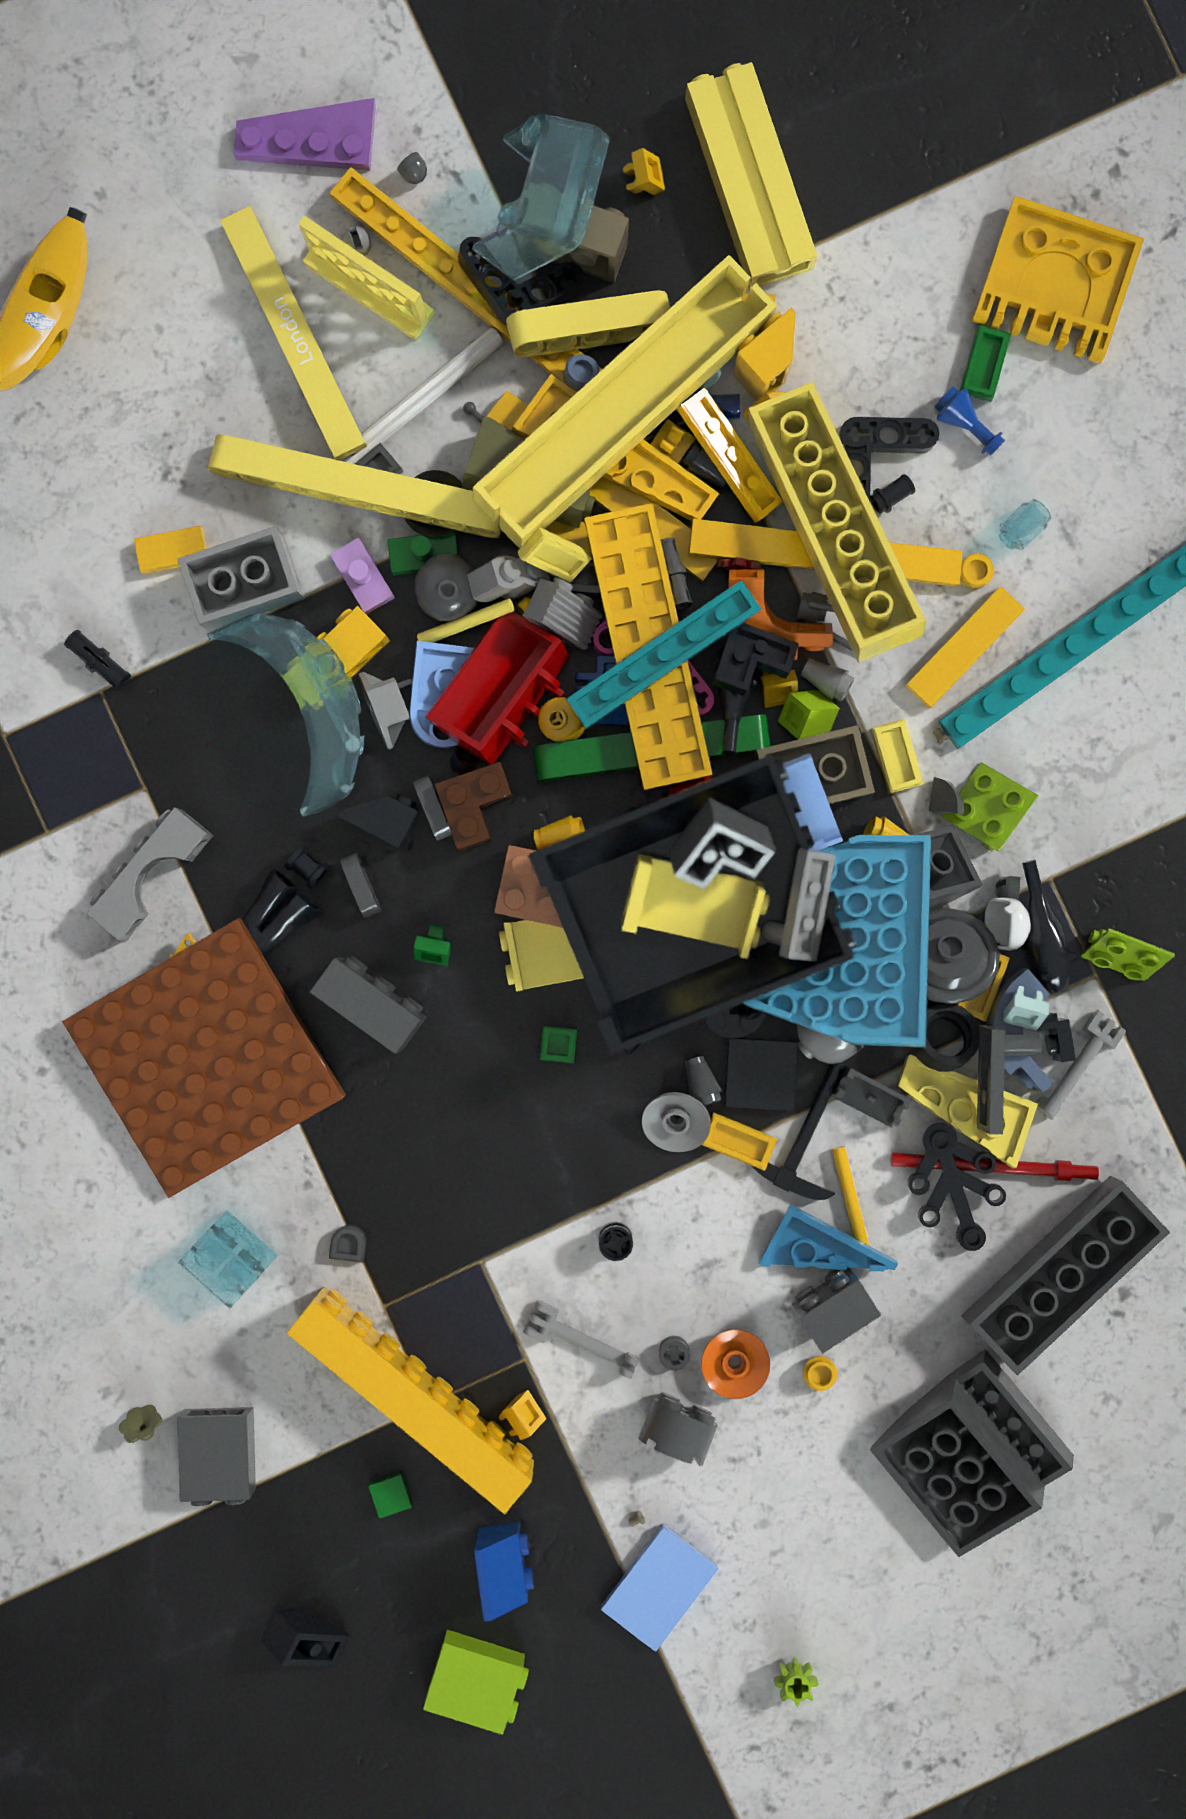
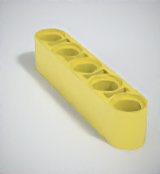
M657 290L521 310L508 316L506 324L514 355L524 358L635 341L671 307L667 293Z

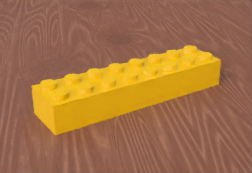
M323 1287L286 1334L496 1508L506 1514L532 1482L534 1460L531 1459L533 1457L532 1453L521 1443L513 1444L505 1437L506 1432L499 1424L492 1420L488 1423L478 1415L480 1411L471 1401L465 1398L461 1401L452 1393L453 1388L447 1381L441 1377L435 1379L426 1372L425 1369L427 1367L419 1358L414 1355L408 1357L399 1349L400 1344L388 1333L382 1335L372 1327L373 1321L361 1311L355 1313L345 1305L347 1300L334 1289L328 1291Z

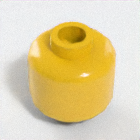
M555 697L548 700L542 706L538 715V724L541 732L548 739L555 742L577 740L585 730V727L565 697Z

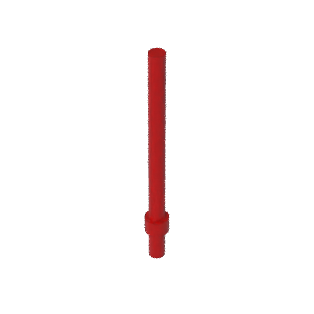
M891 1153L890 1163L891 1166L918 1168L924 1155ZM953 1157L958 1169L979 1172L973 1163L960 1157ZM981 1158L978 1163L979 1167H988L990 1159ZM939 1159L933 1169L942 1170ZM995 1159L996 1166L991 1172L1054 1177L1055 1181L1069 1182L1071 1178L1098 1180L1099 1177L1098 1166L1073 1165L1071 1161L1055 1160V1163L1019 1161L1017 1168L1012 1169L1002 1161Z

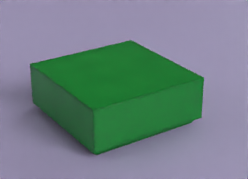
M543 1025L540 1060L574 1063L577 1029Z
M402 1472L369 1483L368 1487L379 1519L412 1508L413 1503Z

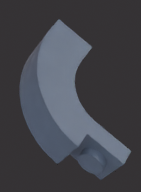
M1019 968L998 989L986 1025L1005 1029V1034H1023V1027L1003 1022L1004 1010L1012 1000L1018 987L1023 986V995L1029 998H1033L1037 990L1041 991L1043 994L1042 1001L1048 998L1050 994L1029 969ZM1005 1055L1004 1074L1011 1075L1018 1070L1019 1072L1016 1074L1017 1079L1029 1091L1034 1088V1090L1044 1093L1054 1084L1030 1055Z

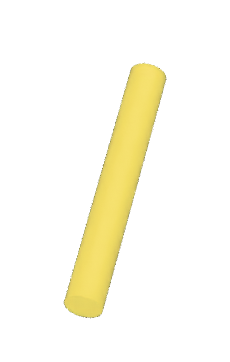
M506 599L467 614L457 620L449 621L418 633V641L436 642L514 612V605L510 599Z

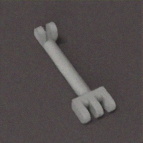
M1099 1010L1093 1013L1083 1027V1030L1091 1035V1038L1049 1098L1041 1096L1035 1102L1038 1104L1036 1109L1039 1112L1045 1113L1044 1115L1050 1120L1054 1119L1060 1110V1106L1102 1045L1109 1050L1115 1049L1126 1033V1030L1119 1026L1112 1035H1109V1032L1115 1025V1022L1110 1018L1106 1019L1101 1027L1097 1026L1104 1016Z
M537 1300L535 1308L545 1313V1318L531 1313L529 1321L540 1326L538 1330L526 1325L523 1330L524 1334L542 1343H545L549 1333L619 1365V1373L626 1378H632L635 1367L640 1361L639 1357L629 1352L624 1353L556 1321L559 1309Z

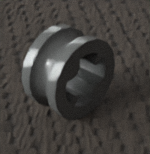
M673 1335L665 1338L659 1346V1359L662 1365L674 1371L680 1370L687 1365L690 1357L687 1342L680 1336ZM670 1346H677L678 1351L684 1352V1355H678L679 1360L671 1361L670 1355H665L664 1353L666 1350L670 1352Z

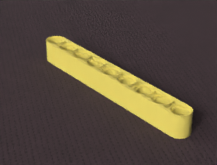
M217 434L215 437L207 469L219 476L484 537H500V518L494 522L473 500V491L233 436Z

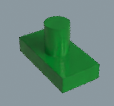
M455 532L443 538H427L422 535L387 539L393 576L418 572L420 566L431 556L441 553L458 554Z

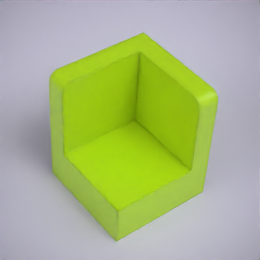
M819 690L789 692L778 722L799 740L830 732L840 708Z

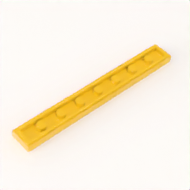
M506 390L487 417L492 418L512 431L513 425L528 405ZM603 477L592 485L589 496L595 497L594 502L608 512L653 503L660 539H675L681 565L685 566L686 571L701 583L716 566L718 560L716 558L688 555L691 529L660 505Z
M700 519L692 520L688 555L734 560L735 557L746 558V561L759 562L761 564L815 570L797 531ZM889 542L907 581L952 587L960 585L963 551Z

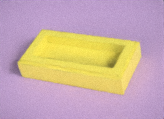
M540 527L517 552L522 561L570 583L593 559L588 550Z
M905 719L871 728L870 731L888 793L892 794L923 785Z

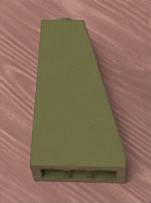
M484 416L464 471L462 489L473 491V487L525 439L492 418ZM591 487L554 521L579 528L582 517H590L595 497L589 496Z

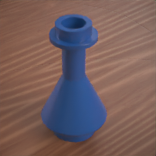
M953 386L934 406L940 412L937 416L938 421L969 430L985 445L981 453L987 452L991 456L1005 442L1001 437L1002 432L994 435L978 420L966 388L958 391Z

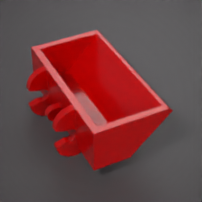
M515 612L498 617L427 712L425 718L463 749L488 765H492L510 741L522 748L528 746L530 742L523 737L525 734L519 728L529 714L536 717L539 715L540 709L536 704L545 692L553 697L564 696L565 692L559 688L561 684L556 677L570 659V656L562 640Z

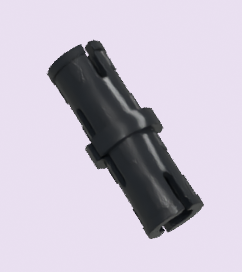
M75 630L67 637L64 646L86 663L85 667L90 672L98 673L115 690H120L126 685L131 674L109 657L110 652L103 647L98 648L80 630Z

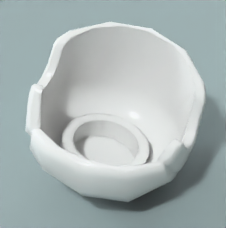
M993 898L988 902L985 910L984 924L992 932L996 942L1000 944L997 945L998 949L1011 951L1020 948L1025 943L1031 928L1027 909L1020 901L1013 898Z

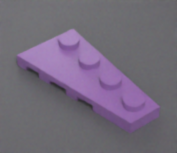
M370 98L237 120L234 156L236 160L342 169L352 167L355 170L370 171L376 110L375 99Z

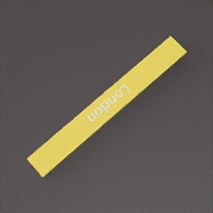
M251 206L221 219L220 222L335 460L339 461L367 447Z

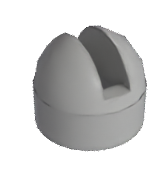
M359 226L350 227L346 230L343 242L365 256L371 248V240L367 231ZM355 234H358L362 245L355 248L352 237Z

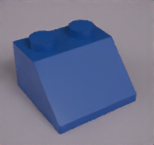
M519 1522L480 1527L478 1529L474 1554L485 1622L491 1621L528 1603V1593L530 1589H534L532 1567L526 1568L524 1555H529V1543L527 1533L521 1534Z

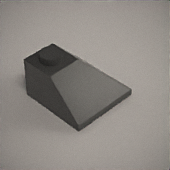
M953 825L915 834L931 836L929 911L936 910L983 885Z

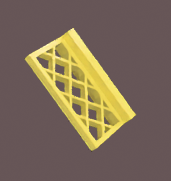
M304 215L298 223L309 249L308 254L303 259L304 266L417 341L435 314L434 309L422 301L421 294Z

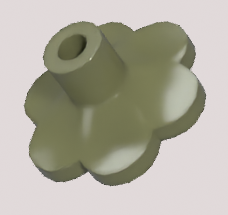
M149 1404L142 1409L135 1407L127 1413L126 1419L119 1424V1431L124 1435V1439L128 1443H134L139 1439L147 1441L153 1437L155 1428L162 1422V1417L157 1413L154 1405Z

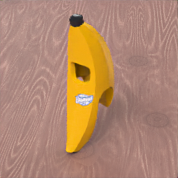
M69 207L67 215L57 222L39 242L18 275L0 313V391L15 388L34 369L39 370L45 367L57 355L67 339L82 295L88 259V241L84 226L87 214L77 208Z

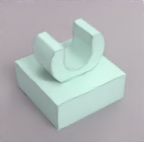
M1019 986L1004 1010L1003 1022L1037 1031L1049 1014L1050 1003L1042 1001L1043 994L1038 990L1033 998L1024 996V987Z

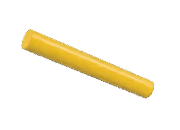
M845 1146L832 1148L853 1237L869 1245Z

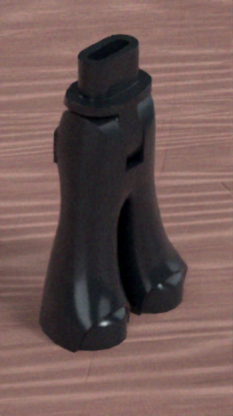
M274 868L266 877L256 900L242 918L243 923L264 958L289 934L311 922L322 913L320 908L302 892H295L282 910L263 930V925L269 916L297 889L286 876Z

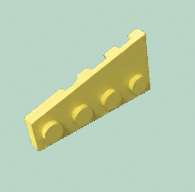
M906 1055L896 1088L1010 1168L1016 1169L1038 1104L1004 1091L1003 1134L989 1135L977 1129L978 1080L955 1071L938 1072L926 1067L916 1056Z

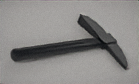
M844 1063L830 1065L784 1165H781L779 1168L768 1162L765 1171L752 1166L760 1175L773 1182V1185L787 1192L790 1190L798 1195L814 1200H826L836 1194L831 1190L796 1176V1170L845 1068Z

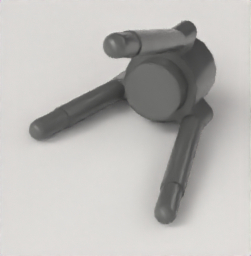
M803 592L797 619L804 620V623H817V620L824 622L827 611L834 612L832 605L829 604L830 601L827 595L812 592V594ZM833 632V641L852 651L848 640Z

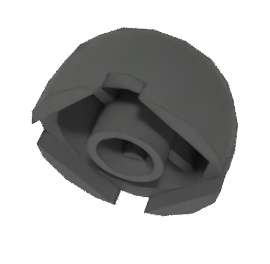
M441 553L431 556L420 566L415 576L414 594L418 605L426 615L438 621H454L470 614L475 610L479 601L473 599L467 575L476 568L469 560L459 554Z

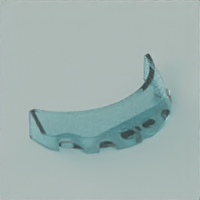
M248 615L206 635L209 641H227L253 651L267 661L286 682L302 712L310 744V777L300 812L304 817L324 811L350 794L355 784L352 781L357 768L358 758L363 753L364 736H360L358 718L362 711L354 684L345 673L344 665L333 649L323 639L318 640L313 634L304 629L305 625L293 619L287 620L273 615Z

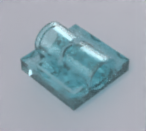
M227 1210L178 1263L230 1309L278 1255Z

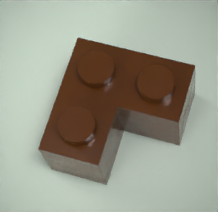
M501 762L436 783L435 786L457 850L461 852L492 841L482 808L513 798Z

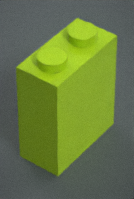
M446 1630L426 1694L423 1710L503 1735L506 1723L513 1724L519 1703L514 1701L517 1689L523 1690L526 1684L529 1669L524 1667L525 1654Z

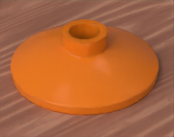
M731 1329L717 1334L708 1342L702 1354L701 1368L706 1383L714 1392L729 1399H743L758 1392L767 1381L770 1372V1357L765 1345L757 1336L745 1330ZM732 1356H739L741 1358V1363L736 1367L728 1363Z

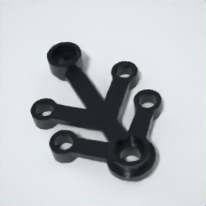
M934 1123L923 1134L922 1141L926 1152L916 1172L911 1174L907 1180L908 1188L913 1194H925L930 1187L927 1178L939 1159L943 1172L926 1205L919 1209L918 1219L925 1227H935L940 1221L939 1210L950 1192L960 1223L956 1231V1238L964 1249L968 1251L979 1250L985 1244L986 1234L983 1228L974 1222L963 1187L983 1196L992 1206L1002 1205L1006 1200V1192L998 1184H988L958 1169L953 1155L973 1163L974 1167L982 1174L991 1173L995 1169L996 1161L990 1153L986 1151L978 1152L958 1142L956 1132L948 1124ZM939 1135L946 1136L947 1141L943 1146L935 1145V1139ZM983 1157L990 1159V1163L986 1168H980L978 1165L979 1160ZM918 1178L923 1179L924 1186L920 1189H914L912 1186L913 1181ZM992 1190H1000V1197L997 1200L989 1199V1194ZM927 1211L935 1212L934 1219L931 1221L923 1220L924 1213ZM973 1232L977 1233V1241L968 1243L967 1236Z

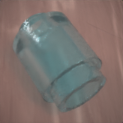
M1032 499L1029 503L1024 502L999 525L1001 541L1009 549L1023 550L1047 528V522L1051 520L1050 512L1036 499Z

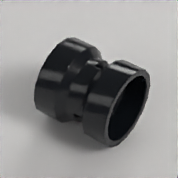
M617 1221L609 1222L600 1231L599 1249L608 1260L621 1261L627 1258L633 1248L632 1232L624 1223Z

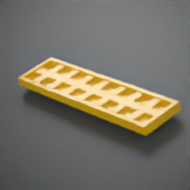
M653 503L584 518L616 665L679 623ZM685 662L625 703L644 791L712 776L688 662Z

